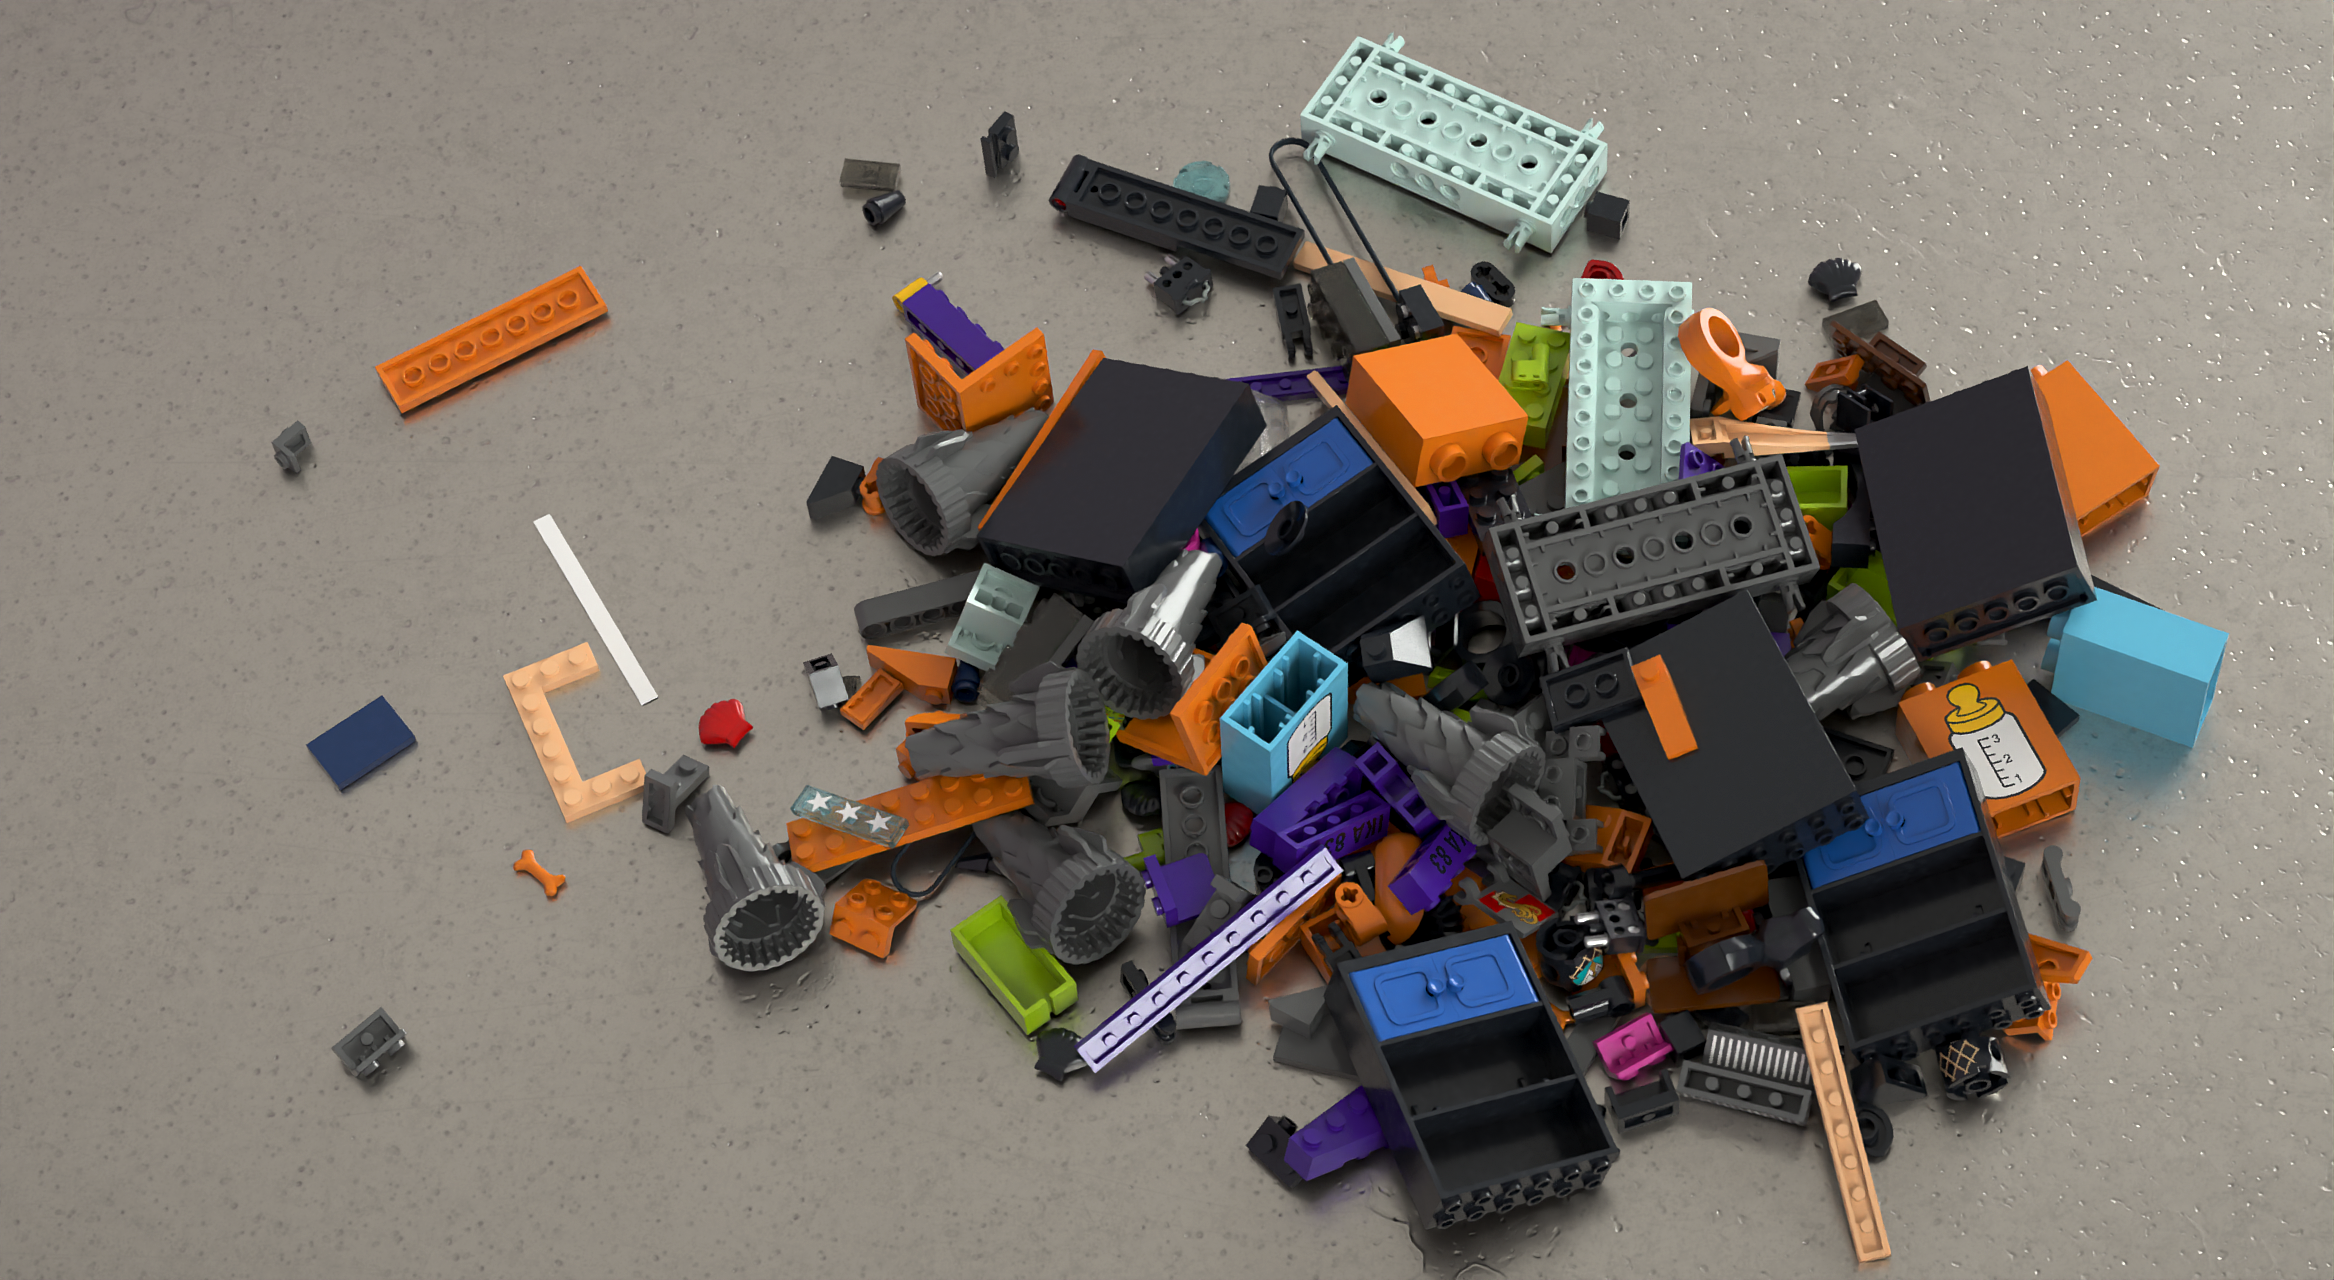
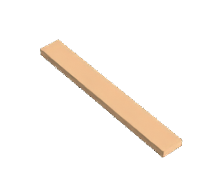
M1306 241L1293 261L1294 269L1338 283L1317 245ZM1325 247L1341 277H1343V260L1353 258L1354 256ZM1354 257L1375 295L1397 303L1375 263ZM1384 267L1398 293L1400 290L1421 284L1441 318L1500 337L1513 315L1511 308Z
M1315 370L1308 374L1306 377L1317 396L1330 410L1337 405L1434 526L1438 524L1429 504L1322 376Z
M1823 1002L1797 1008L1795 1012L1858 1263L1891 1257L1828 1003Z

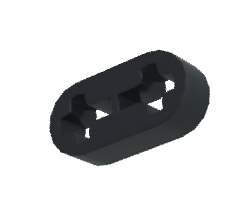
M1484 261L1478 262L1472 267L1471 282H1475L1477 285L1481 284L1493 303L1508 308L1514 304V285L1493 264Z

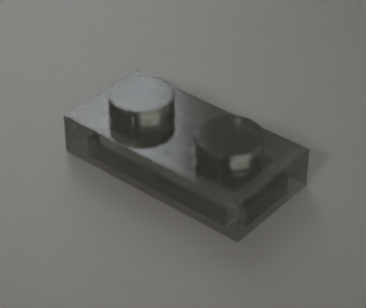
M1877 300L1822 319V327L1834 347L1829 324L1833 320L1860 338L1887 329L1889 321Z

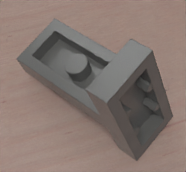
M683 755L664 774L650 769L644 776L642 822L668 834L674 828L675 809L709 776V766Z
M1216 874L1210 884L1216 890L1183 942L1192 948L1196 947L1257 896L1236 882Z

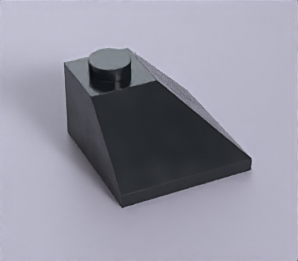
M1424 615L1407 618L1402 622L1397 621L1381 629L1361 635L1360 646L1363 667L1371 682L1378 684L1433 671Z

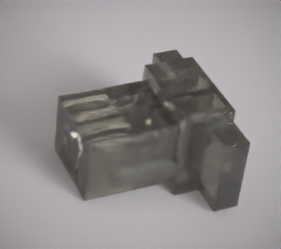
M860 676L842 677L843 682L846 683L847 695H854L857 691V682H861Z

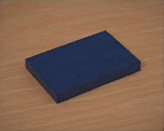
M381 695L306 744V747L337 788L342 790L417 740L412 731L383 695Z

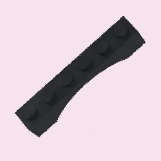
M1835 430V432L1848 433L1842 430ZM1859 448L1833 450V466H1848V488L1855 501L1849 511L1833 523L1831 567L1868 569L1869 556L1875 557L1876 538L1870 537H1875L1876 526L1874 519H1870L1874 517Z

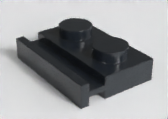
M1006 111L988 129L989 135L987 137L982 136L980 139L986 174L993 178L997 177V170L999 168L1003 170L1009 162H1012L1017 157L1019 152L1014 115Z

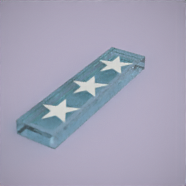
M809 785L805 786L790 808L793 815L894 849L909 827L906 818Z

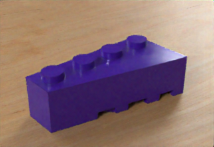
M1335 746L1253 819L1250 826L1251 837L1249 845L1273 858L1276 833L1360 795L1363 775L1354 763L1357 758Z
M1360 1085L1289 1137L1284 1161L1306 1181L1343 1167L1344 1162L1357 1158V1160L1369 1156L1371 1151L1383 1146L1385 1149L1389 1148L1363 1086Z

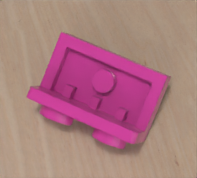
M1645 1012L1592 1042L1607 1075L1622 1081L1635 1077L1639 1073L1638 1069L1647 1064L1651 1066L1666 1059L1665 1054L1673 1050L1670 1043L1664 1042L1655 1020L1649 1012Z

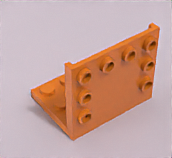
M1037 327L963 379L953 371L951 364L946 358H940L935 353L933 346L928 340H922L915 332L905 338L917 405L942 431L963 429L966 432H975L987 425L996 424L1012 414L1015 418L1032 407L1035 410L1045 412L1054 403L1045 336Z
M1241 623L1235 632L1229 636L1227 642L1216 656L1195 648L1192 654L1204 655L1205 669L1193 681L1191 687L1181 700L1174 705L1173 710L1168 715L1160 716L1158 719L1147 718L1142 720L1134 717L1124 730L1119 729L1116 733L1119 741L1207 776L1222 757L1220 717L1268 664L1252 626Z

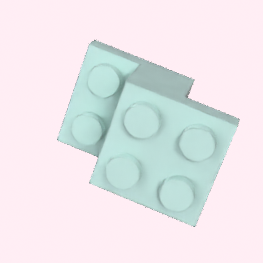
M984 563L944 653L1001 677L1039 590V586Z

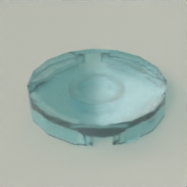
M1197 161L1185 165L1179 170V174L1177 177L1175 176L1173 185L1176 188L1221 203L1227 200L1230 193L1229 176L1225 169L1219 165L1218 167L1212 165V162Z

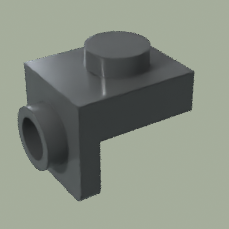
M297 420L293 425L284 429L271 442L276 453L274 458L277 463L284 469L289 467L295 473L301 470L296 456L311 444L306 427Z

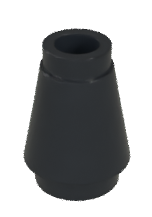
M896 190L868 199L866 204L863 205L862 211L866 220L871 225H882L906 204V199L901 191Z

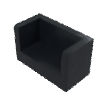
M1666 1068L1659 1070L1658 1081L1619 1094L1614 1093L1612 1086L1605 1087L1604 1102L1618 1134L1679 1114L1680 1099Z

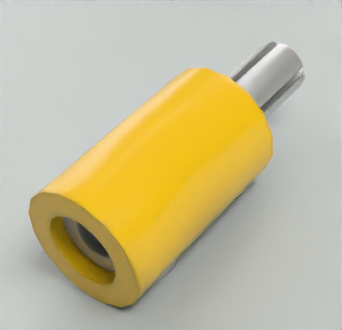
M936 272L926 280L919 277L893 295L892 300L897 309L904 314L902 302L928 283L934 287L943 281V276L941 273Z

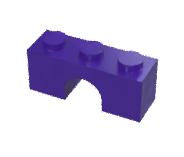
M1379 742L1374 744L1354 762L1365 779L1391 805L1420 839L1444 820H1440L1433 815L1419 794L1416 785Z

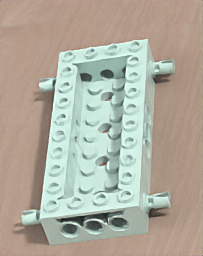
M1390 33L1382 46L1357 36L1300 114L1301 137L1310 143L1309 147L1303 152L1304 158L1310 161L1314 156V164L1316 165L1326 153L1509 234L1503 243L1507 250H1510L1515 244V253H1519L1522 246L1527 242L1552 253L1607 172L1608 143L1597 139L1604 130L1603 124L1599 121L1593 127V118H1590L1582 131H1577L1399 54V50L1405 44L1401 36H1398L1394 41V33ZM1378 97L1385 99L1382 103H1374L1371 100ZM1427 118L1436 121L1431 125L1421 123L1422 120ZM1476 140H1480L1486 144L1481 147L1473 146L1471 143L1473 141L1476 142ZM1531 162L1536 166L1532 169H1526L1521 165Z
M1573 278L1571 305H1568V308L1541 307V326L1562 325L1570 329L1565 509L1678 480L1681 445L1686 442L1690 443L1691 364L1681 348L1678 332L1679 326L1689 316L1694 314V310H1692V282ZM1631 348L1637 354L1633 357H1626L1621 351ZM1630 399L1636 405L1632 408H1625L1621 406L1620 402ZM1622 451H1631L1635 457L1630 460H1624L1618 454ZM1684 535L1675 537L1676 545L1681 549H1687L1689 538ZM1621 550L1616 553V558L1625 563H1631L1633 560L1628 551Z

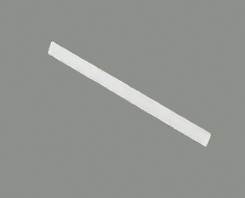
M548 514L533 521L640 704L644 705L658 698L654 688L551 515Z

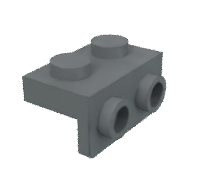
M380 1007L331 1049L355 1077L359 1076L362 1072L365 1076H368L381 1065L378 1061L381 1056L386 1052L392 1056L405 1045L402 1039L407 1035V1032L404 1029L401 1030L385 1010Z

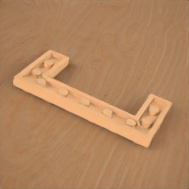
M588 642L503 675L566 824L644 792V776L646 772L640 759L582 782L544 695L546 692L600 671Z

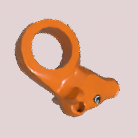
M1713 308L1703 309L1689 316L1679 326L1678 338L1680 345L1690 364L1705 378L1723 389L1722 397L1711 410L1715 417L1731 409L1734 416L1743 421L1762 410H1770L1784 401L1786 391L1782 383L1774 380L1764 366L1750 364L1745 360L1744 346L1737 330L1720 311Z

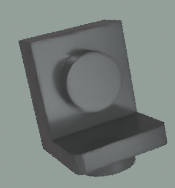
M1925 660L1918 663L1921 675L1910 686L1912 688L1918 684L1929 682L1933 683L1935 688L1956 681L1960 673L1953 662Z

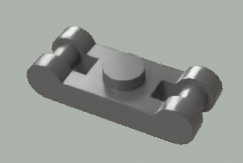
M2051 845L2044 850L2041 872L2059 927L2063 931L2071 932L2078 926L2081 906L2078 902L2071 899V896H2073L2072 884L2069 877H2064L2061 868L2063 851L2058 846Z

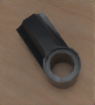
M1371 850L1339 858L1340 867L1343 870L1342 875L1352 877L1354 879L1353 883L1358 884L1375 906V860Z
M1621 975L1610 976L1601 981L1596 988L1566 997L1569 1013L1575 1025L1605 1015H1609L1612 1018L1622 1017L1632 1012L1636 1006L1625 978Z

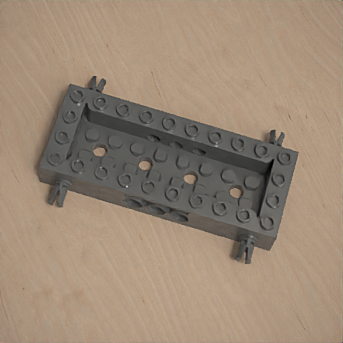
M1746 435L1743 437L1741 444L1738 438L1730 441L1738 463L1735 466L1526 519L1521 517L1516 495L1510 496L1508 500L1509 506L1504 497L1498 499L1496 502L1504 524L1489 528L1482 545L1518 658L1545 651L1551 673L1559 671L1558 663L1562 670L1570 667L1563 646L1709 609L1745 590H1748L1751 597L1780 590L1787 614L1792 613L1795 609L1794 605L1798 612L1804 610L1806 606L1798 585L1811 582L1820 569V565L1782 454L1756 460L1749 436ZM1738 520L1746 522L1749 526V533L1740 534L1736 532L1733 526L1734 522ZM1679 535L1688 537L1691 541V547L1688 549L1679 548L1675 543V537ZM1621 550L1628 551L1633 560L1630 564H1622L1617 560L1616 553ZM1562 565L1569 566L1573 570L1574 577L1567 580L1561 578L1557 573V568Z

